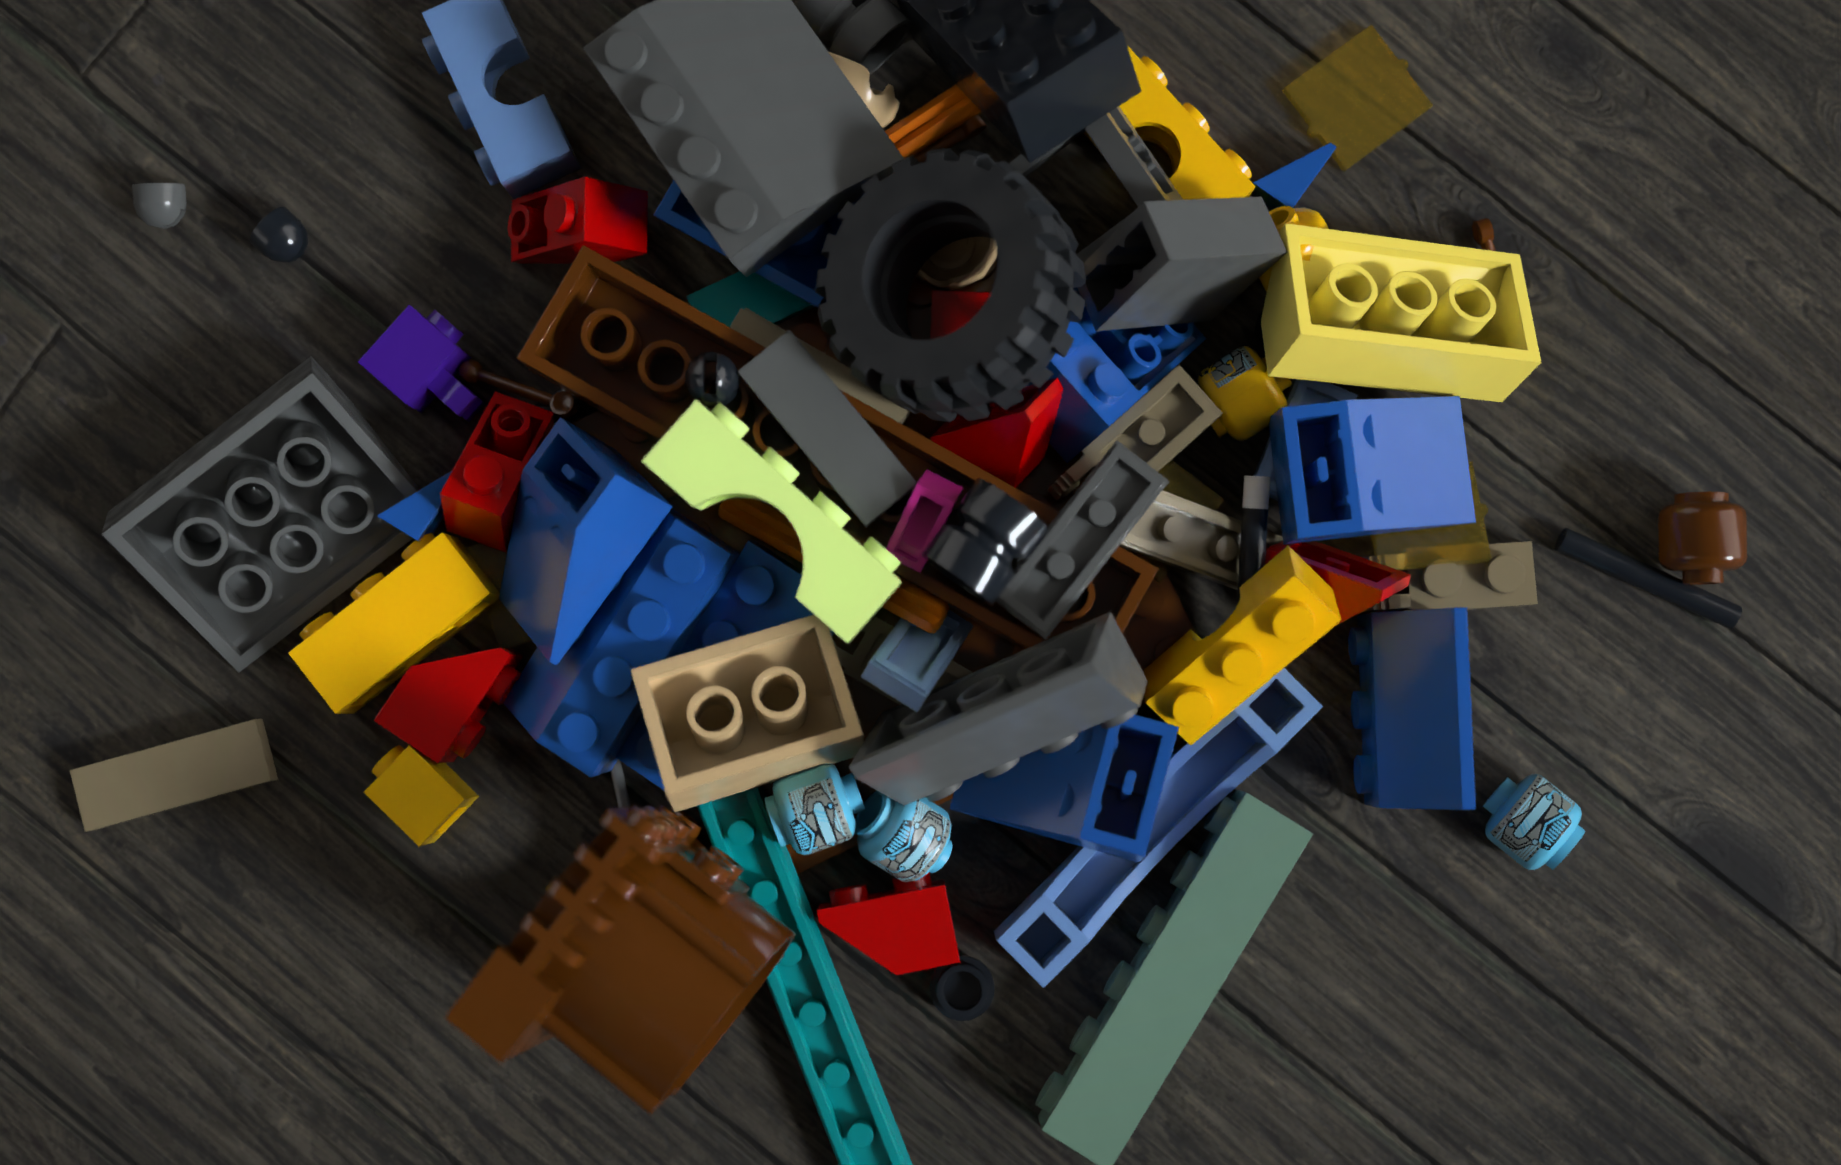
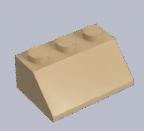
M816 615L631 669L665 792L674 812L763 786L822 764H834L853 758L863 744V733L829 627Z

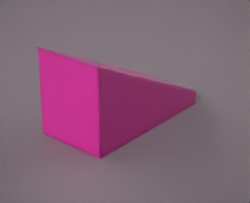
M926 469L907 503L886 550L898 559L901 564L921 573L927 562L922 553L941 527L946 524L963 487Z

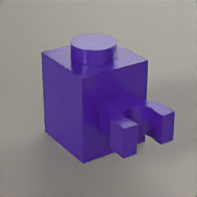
M408 305L358 361L360 365L401 401L420 413L438 397L458 416H462L466 421L470 422L486 404L455 377L461 363L472 357L456 344L464 334L435 309L426 318L411 305Z

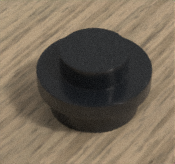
M959 955L960 963L936 968L931 978L930 992L934 1005L944 1016L956 1021H969L981 1016L989 1008L994 997V981L991 972L983 962L972 956Z

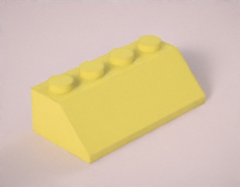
M1287 223L1281 228L1279 235L1287 253L1272 266L1261 318L1268 376L1503 402L1541 364L1520 254ZM1309 244L1314 246L1310 261L1302 260L1300 245Z

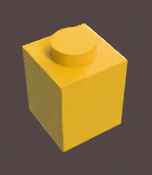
M397 745L385 754L371 771L377 779L364 791L419 847L436 842L479 797L446 763H436L411 745L406 749L401 745Z

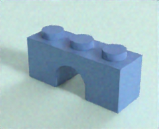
M449 0L422 12L432 34L423 38L422 42L437 72L442 74L449 71L458 91L449 94L448 98L463 128L467 130L475 127L484 147L475 150L474 153L491 186L500 182L512 198L516 199L581 169L562 125L544 94L519 105L503 104L495 98L496 85L501 75L510 67L530 59L503 0Z

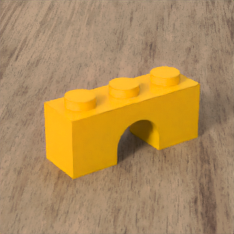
M1127 46L1142 92L1119 107L1142 140L1153 142L1166 151L1173 167V175L1169 180L1182 199L1250 197L1256 186L1249 180L1252 178V173L1245 161L1231 149L1223 151L1209 136V125L1198 109L1188 102L1181 105L1166 88L1168 82L1159 66L1147 56L1139 58ZM1085 131L1083 134L1097 148L1087 131Z
M1289 546L1284 548L1239 587L1240 600L1236 609L1215 632L1201 639L1190 629L1144 669V675L1148 680L1145 687V703L1167 724L1178 726L1177 733L1190 746L1341 621L1333 589Z

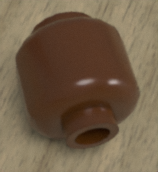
M1687 492L1675 494L1674 504L1664 507L1658 516V555L1660 565L1669 571L1682 572V584H1723V571L1736 570L1742 567L1747 560V518L1745 509L1736 503L1729 502V493Z

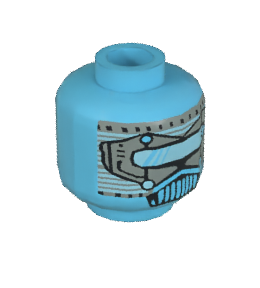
M832 763L822 764L776 780L773 783V795L764 798L780 846L783 847L791 844L793 849L801 855H809L853 838L857 827L854 814L866 810L853 773L841 777L836 766Z
M1538 774L1526 776L1518 785L1507 777L1483 805L1485 809L1492 813V816L1486 823L1485 832L1487 838L1528 870L1538 869L1544 864L1553 870L1571 852L1585 833V830L1578 825L1582 816L1579 805Z
M875 791L864 802L866 810L859 812L856 816L857 844L860 854L865 859L903 882L919 880L929 872L935 873L945 865L952 851V841L950 840L951 821L948 813L943 808L928 801L926 797L904 806L879 791Z

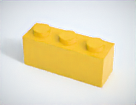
M443 532L437 537L433 533H428L424 535L420 542L414 541L402 552L401 557L405 562L387 576L379 572L367 578L351 592L350 596L354 599V602L336 616L332 612L319 616L300 632L299 635L304 641L288 652V654L335 714L356 713L403 676L410 666L417 665L499 600L500 591L457 537Z

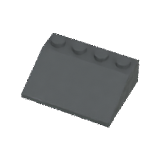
M655 0L636 8L583 47L727 258L746 278L841 211L848 201L852 203L866 193L861 186L878 173L883 179L894 172L892 164L904 159L792 0Z
M310 356L109 510L102 535L239 673L413 539L377 515L420 489L352 401L315 359Z

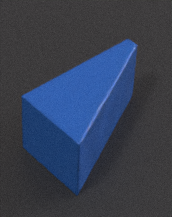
M1330 142L1253 182L1256 187L1250 196L1262 197L1266 207L1270 210L1281 206L1294 208L1337 146Z
M451 472L377 516L419 542L424 535L428 533L434 534L444 518L440 493Z

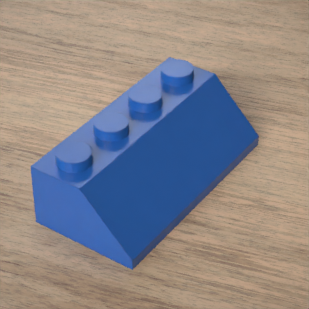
M671 508L663 519L657 533L647 541L623 574L619 585L609 593L585 626L581 637L571 645L558 665L550 663L537 647L503 704L536 742L584 774L594 777L611 771L618 761L616 756L643 714L631 669L679 655L741 552Z

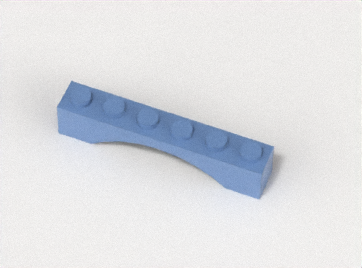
M1283 668L1190 746L1184 740L1172 752L1146 855L1139 863L1078 846L994 930L997 942L1044 988L1092 940L1107 919L1151 869L1222 799L1273 757L1323 706Z

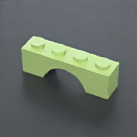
M695 400L645 456L642 462L690 505L701 511L719 502L738 498L759 500L779 509L795 528L803 551V573L795 598L846 643H851L903 584L893 574L901 562L873 537H870L861 546L845 532L842 527L850 520V517L821 491L810 501L791 483L800 473L771 447L762 456L741 440L750 429L720 402L710 412L700 402Z

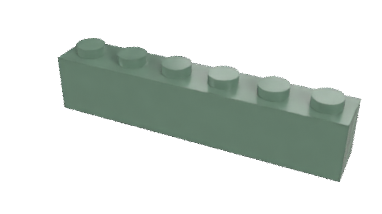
M1236 789L1231 799L1225 797L1210 811L1203 825V828L1210 832L1197 854L1189 850L1180 860L1170 879V883L1177 887L1164 909L1155 905L1148 913L1137 933V939L1143 942L1130 964L1122 960L1116 966L1103 990V994L1109 997L1097 1019L1091 1016L1085 1018L1071 1041L1069 1049L1076 1054L1063 1075L1054 1071L1037 1097L1035 1105L1042 1109L1038 1115L1042 1131L1097 1165H1114L1313 836L1312 832L1247 792Z

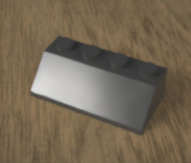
M1108 612L932 690L918 712L904 704L882 712L849 768L856 779L904 806L924 797H927L930 802L938 801L959 789L964 780L981 773L986 778L1003 774L1015 766L1021 756L1041 748L1045 754L1058 751L1077 738L1078 732L1100 724L1102 728L1108 729L1124 723L1138 711L1148 680L1112 613Z

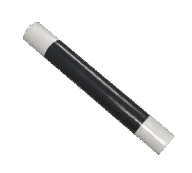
M1244 476L1237 605L1240 600L1239 587L1265 566L1270 477Z

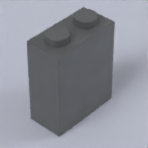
M1262 197L1144 201L1084 263L1086 282L1082 287L1077 288L1081 297L1085 300L1084 305L1096 331L1206 322L1213 320L1283 257L1287 250Z

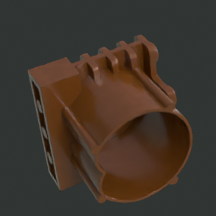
M633 805L631 808H608L600 819V822L606 828L592 842L581 843L573 854L576 859L561 876L554 878L546 889L547 893L535 909L527 913L519 924L521 928L511 944L497 948L444 1018L499 1063L555 1037L651 1115L669 1096L676 1095L688 1078L724 1036L773 969L784 957V953L795 937V932L746 894L750 887L738 878L744 869L734 859L715 846H712L709 851L706 850L709 845L698 836L703 830V826L684 810L674 812L672 807L668 809L663 805L659 807L647 805L646 807L639 808Z

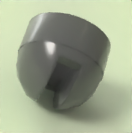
M141 183L132 185L135 211L137 216L147 225L166 229L177 225L185 216L187 206L185 184Z

